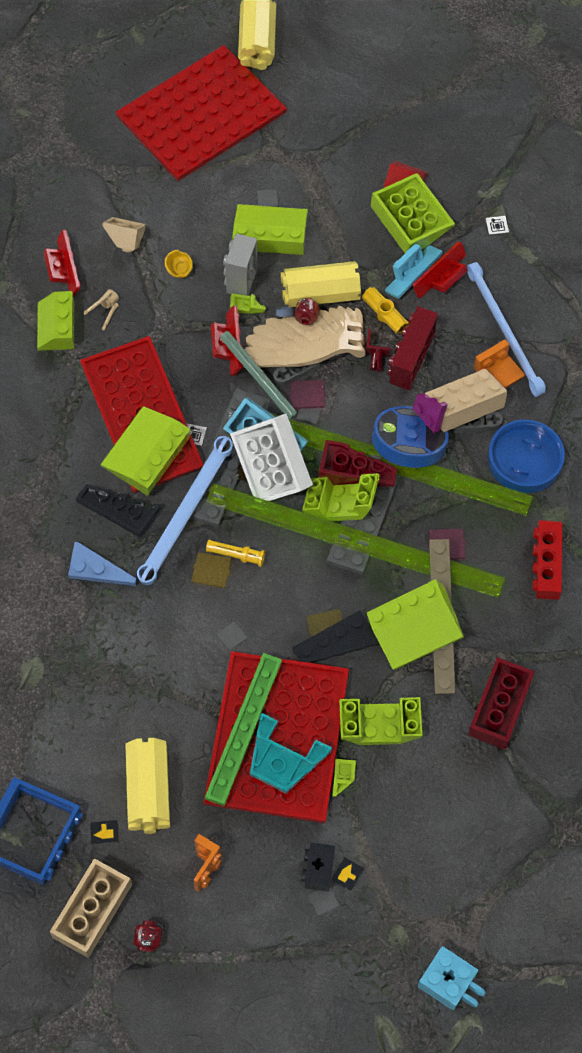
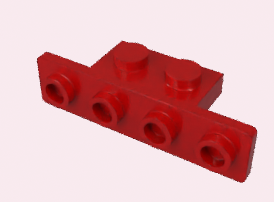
M62 230L57 238L59 249L46 248L44 257L50 282L67 283L68 290L72 291L73 297H75L76 293L80 290L81 284L77 277V267L74 264V255L70 248V238L67 235V231Z
M458 241L413 283L412 286L418 298L425 295L431 288L446 292L468 271L466 265L459 263L466 256L462 242Z
M234 305L226 313L227 325L215 322L211 325L213 357L229 360L231 376H235L242 369L243 364L220 337L223 333L229 331L240 344L239 313L237 312V306Z

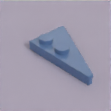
M74 543L68 574L69 578L136 586L135 577L82 544Z

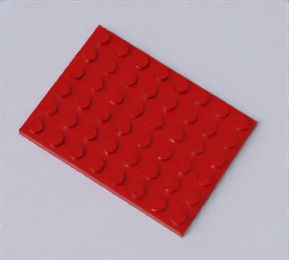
M223 45L116 111V116L177 181H180L285 114L287 108L246 66L241 65V61Z
M231 651L205 796L262 656ZM282 659L281 666L262 711L263 714L278 721L270 740L304 757H307L315 740H318L332 747L331 753L286 794L250 776L259 727L258 721L225 807L205 800V796L204 805L325 823L340 731L339 700L345 698L349 669Z

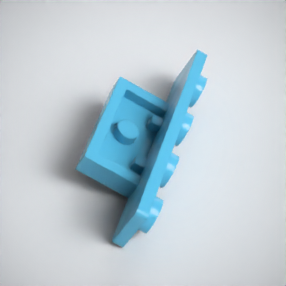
M414 244L393 265L396 279L385 289V292L399 299L442 256V250L429 245L422 252L421 246Z

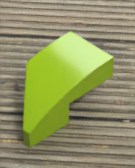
M232 293L230 296V308L233 305L237 306L238 313H263L266 310L264 305L261 306L256 301V297L253 294L247 296Z
M335 760L333 797H336L354 782L356 761Z

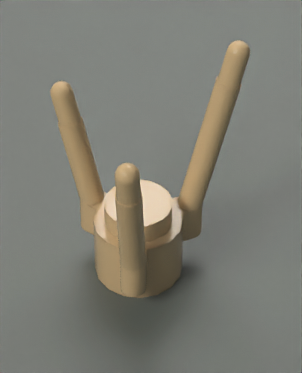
M109 289L97 302L84 311V315L100 304L107 309L111 307L102 327L104 331L115 309L119 306L117 303L119 296Z

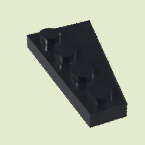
M88 484L84 486L76 497L77 503L138 537H141L161 509L159 504L146 503L145 500L138 498L135 500L128 498L127 495L114 494L109 490Z
M359 610L292 647V650L300 662L315 663L333 656H341L348 652L363 650L370 646H378L380 643Z

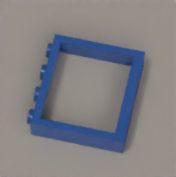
M13 777L0 801V830L20 792L71 814L41 874H37L0 857L1 867L41 885H45L47 880H51L54 874L53 867L56 862H60L64 854L63 848L66 843H70L73 837L72 830L75 825H79L83 814H81L82 811L79 805Z

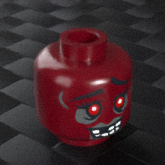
M311 298L299 300L295 308V319L303 325L315 323L319 313L318 303Z
M143 920V924L135 927L133 944L138 947V951L155 952V949L161 946L162 929L155 926V921Z

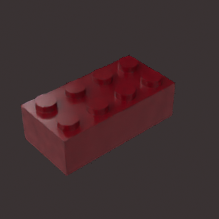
M417 306L415 312H411L408 321L410 324L408 327L405 326L402 333L403 339L398 341L395 351L397 353L395 356L392 355L389 361L388 376H390V384L410 391L436 333L438 313Z
M497 657L469 728L468 736L506 750L535 671Z

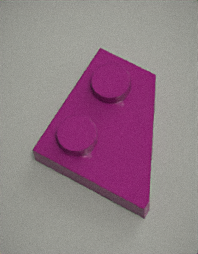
M422 393L416 395L413 410L435 433L440 431L448 404L446 402L439 403L436 398H430Z

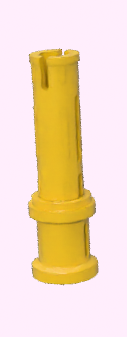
M208 540L206 546L207 552L241 559L242 563L250 562L258 564L259 567H262L266 554L265 550L257 551L250 549L249 546L241 548Z

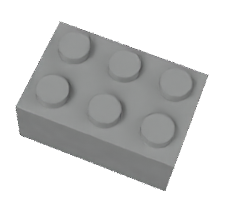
M236 234L234 240L230 241L229 254H226L223 260V265H225L224 275L226 276L224 285H226L227 293L249 295L258 270L257 238Z

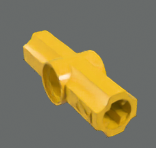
M374 287L368 288L362 295V299L377 313V318L381 322H385L396 334L403 333L405 326H409V322L394 308L393 302L385 299Z

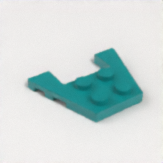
M261 713L250 776L287 794L331 753L332 747L315 740L307 757H304L270 740L278 721Z

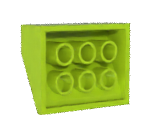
M418 173L372 193V209L404 253L414 244L420 245L421 250H423L455 225Z
M238 204L232 240H234L236 234L257 238V252L303 255L308 209Z
M143 406L103 460L101 467L148 496L190 438V428L171 417Z
M437 579L367 612L373 632L393 670L464 638L445 586Z

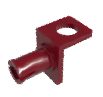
M368 329L366 354L372 355L370 370L375 371V365L377 364L378 372L382 370L383 356L390 357L391 348L370 346L371 329Z

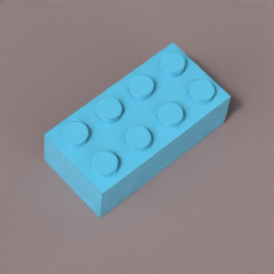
M246 397L223 429L228 433H233L275 416L249 397ZM293 430L301 452L308 441Z

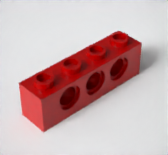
M539 520L538 526L534 527L533 539H537V542L533 546V556H536V562H533V574H536V580L533 579L532 591H536L537 599L559 600L562 590V522ZM543 541H549L551 544H545ZM543 558H548V559H550L551 561H550V562H546V561L543 560ZM544 575H547V576H549L551 579H549V580H548V579H545V578H543V576H544Z

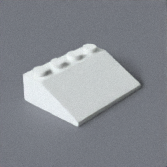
M287 414L230 433L256 505L302 491L313 485Z

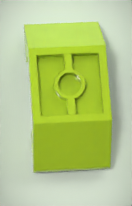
M378 473L363 474L360 476L359 484L333 485L328 477L311 478L313 485L308 487L302 511L326 521L361 520L372 508L380 475Z
M420 697L400 698L399 704H360V699L339 700L341 739L358 745L403 744L423 736Z

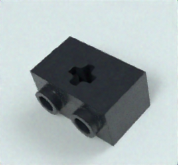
M310 842V849H305L304 861H308L307 869L302 870L301 881L305 882V889L329 892L335 853L334 845ZM316 863L320 864L319 870H315Z

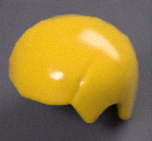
M174 250L166 256L165 267L171 276L184 278L191 273L193 261L187 253Z

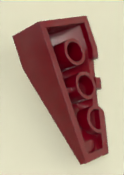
M325 440L318 478L328 477L333 485L359 484L361 475L378 473L380 476L377 487H394L397 468L379 459L374 460L366 456V453L350 448V445L346 443Z

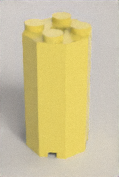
M242 0L240 4L238 58L241 60V65L259 70H265L268 65H271L275 56V1Z
M356 261L284 269V272L280 273L281 283L285 287V290H282V298L285 305L296 307L297 302L304 298H311L318 304L360 300V275L355 273V268H358V264Z
M142 738L132 740L126 743L128 830H144L145 834H154L157 829L170 828L166 741L157 738H148V742H142Z

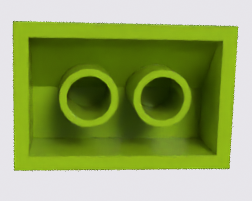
M72 291L53 292L38 302V351L74 349V299Z

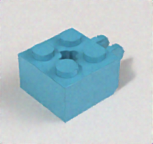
M443 946L418 984V988L452 1010H455L460 1000H463L472 1007L478 1006V1001L465 993L468 988L479 996H484L486 993L484 989L472 982L478 973V969ZM444 975H446V976H447V975L451 976V977H452L451 979H453V981H452V980H449L448 982L445 981V980H444V978H445Z

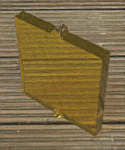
M198 552L196 563L193 565L194 572L191 582L225 588L227 576L230 575L231 558Z
M340 609L306 616L309 625L308 633L312 637L343 620Z

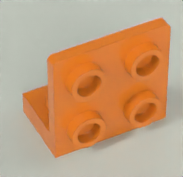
M506 339L476 356L474 363L476 372L487 369L504 388L524 378L525 375L508 355L510 344Z
M198 834L194 840L196 852L198 853L197 856L205 861L194 878L195 890L200 892L202 888L205 889L211 880L209 876L213 870L217 871L221 866L222 855L220 846Z

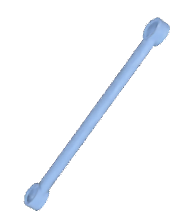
M477 262L467 265V273L470 280L476 282L529 380L532 394L535 397L545 394L546 385L540 377H536L482 278V268Z
M220 436L215 440L213 451L146 563L139 567L137 577L142 584L151 585L156 581L157 572L224 459L232 453L233 443L229 437ZM225 443H230V449L222 452ZM152 569L154 571L153 578L145 581L148 572Z

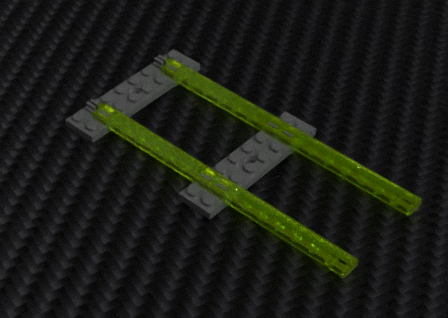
M235 389L205 462L213 451L214 442L218 437H229L233 443L230 433L223 428L244 398L249 397L266 411H268L271 404V399ZM289 419L292 430L308 441L307 446L323 451L325 440L343 442L358 452L366 453V456L374 460L379 459L397 468L394 487L376 488L372 508L363 519L344 520L341 524L334 523L234 490L239 480L235 475L241 462L233 443V451L229 455L231 459H224L189 519L219 528L225 511L228 509L332 543L327 564L360 575L364 574L369 558L372 556L431 576L430 553L378 537L400 475L526 516L533 496L436 465L420 468L397 465L381 456L373 443L370 445ZM225 443L222 452L230 449V443ZM515 500L522 503H526V505L515 502ZM450 560L452 583L499 598L505 580L504 577ZM488 582V583L497 585L498 587H495V586H492V585H488V584H486V583Z

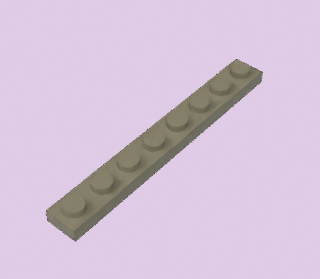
M449 539L429 540L431 581L437 579L445 586L451 602ZM453 643L433 652L435 695H455Z

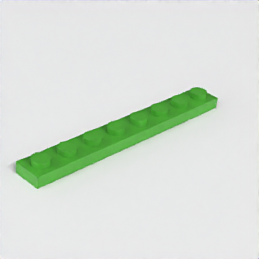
M263 653L206 793L205 800L225 807L281 666L282 659Z

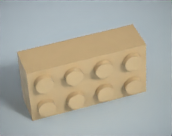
M483 369L425 394L430 398H436L439 403L446 402L448 404L440 428L443 432H446L504 408L507 390L487 369Z
M94 859L50 930L52 938L89 958L132 886L131 879Z

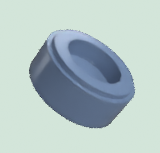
M278 307L276 309V316L286 317L294 315L293 307Z

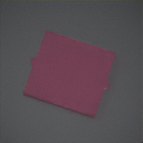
M323 380L291 381L290 398H292L294 409L325 408Z
M463 529L429 530L430 540L449 539L450 559H465L464 546L466 542L463 537Z

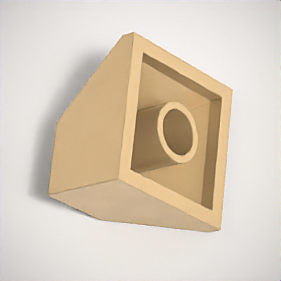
M111 217L103 222V227L117 247L122 248V251L133 252L139 248L146 224Z

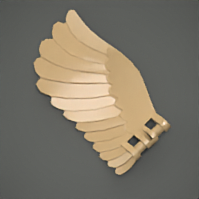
M338 306L337 309L329 308V312L320 310L317 321L311 325L300 324L293 316H286L282 319L268 318L265 325L254 327L253 334L246 337V343L249 347H246L244 350L259 367L306 366L322 362L330 357L346 352L361 358L365 356L362 313L358 308L353 311L349 307L345 309L342 306Z

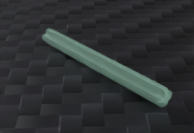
M229 331L223 333L220 337L221 340L281 411L287 414L288 419L293 418L297 414L293 406Z

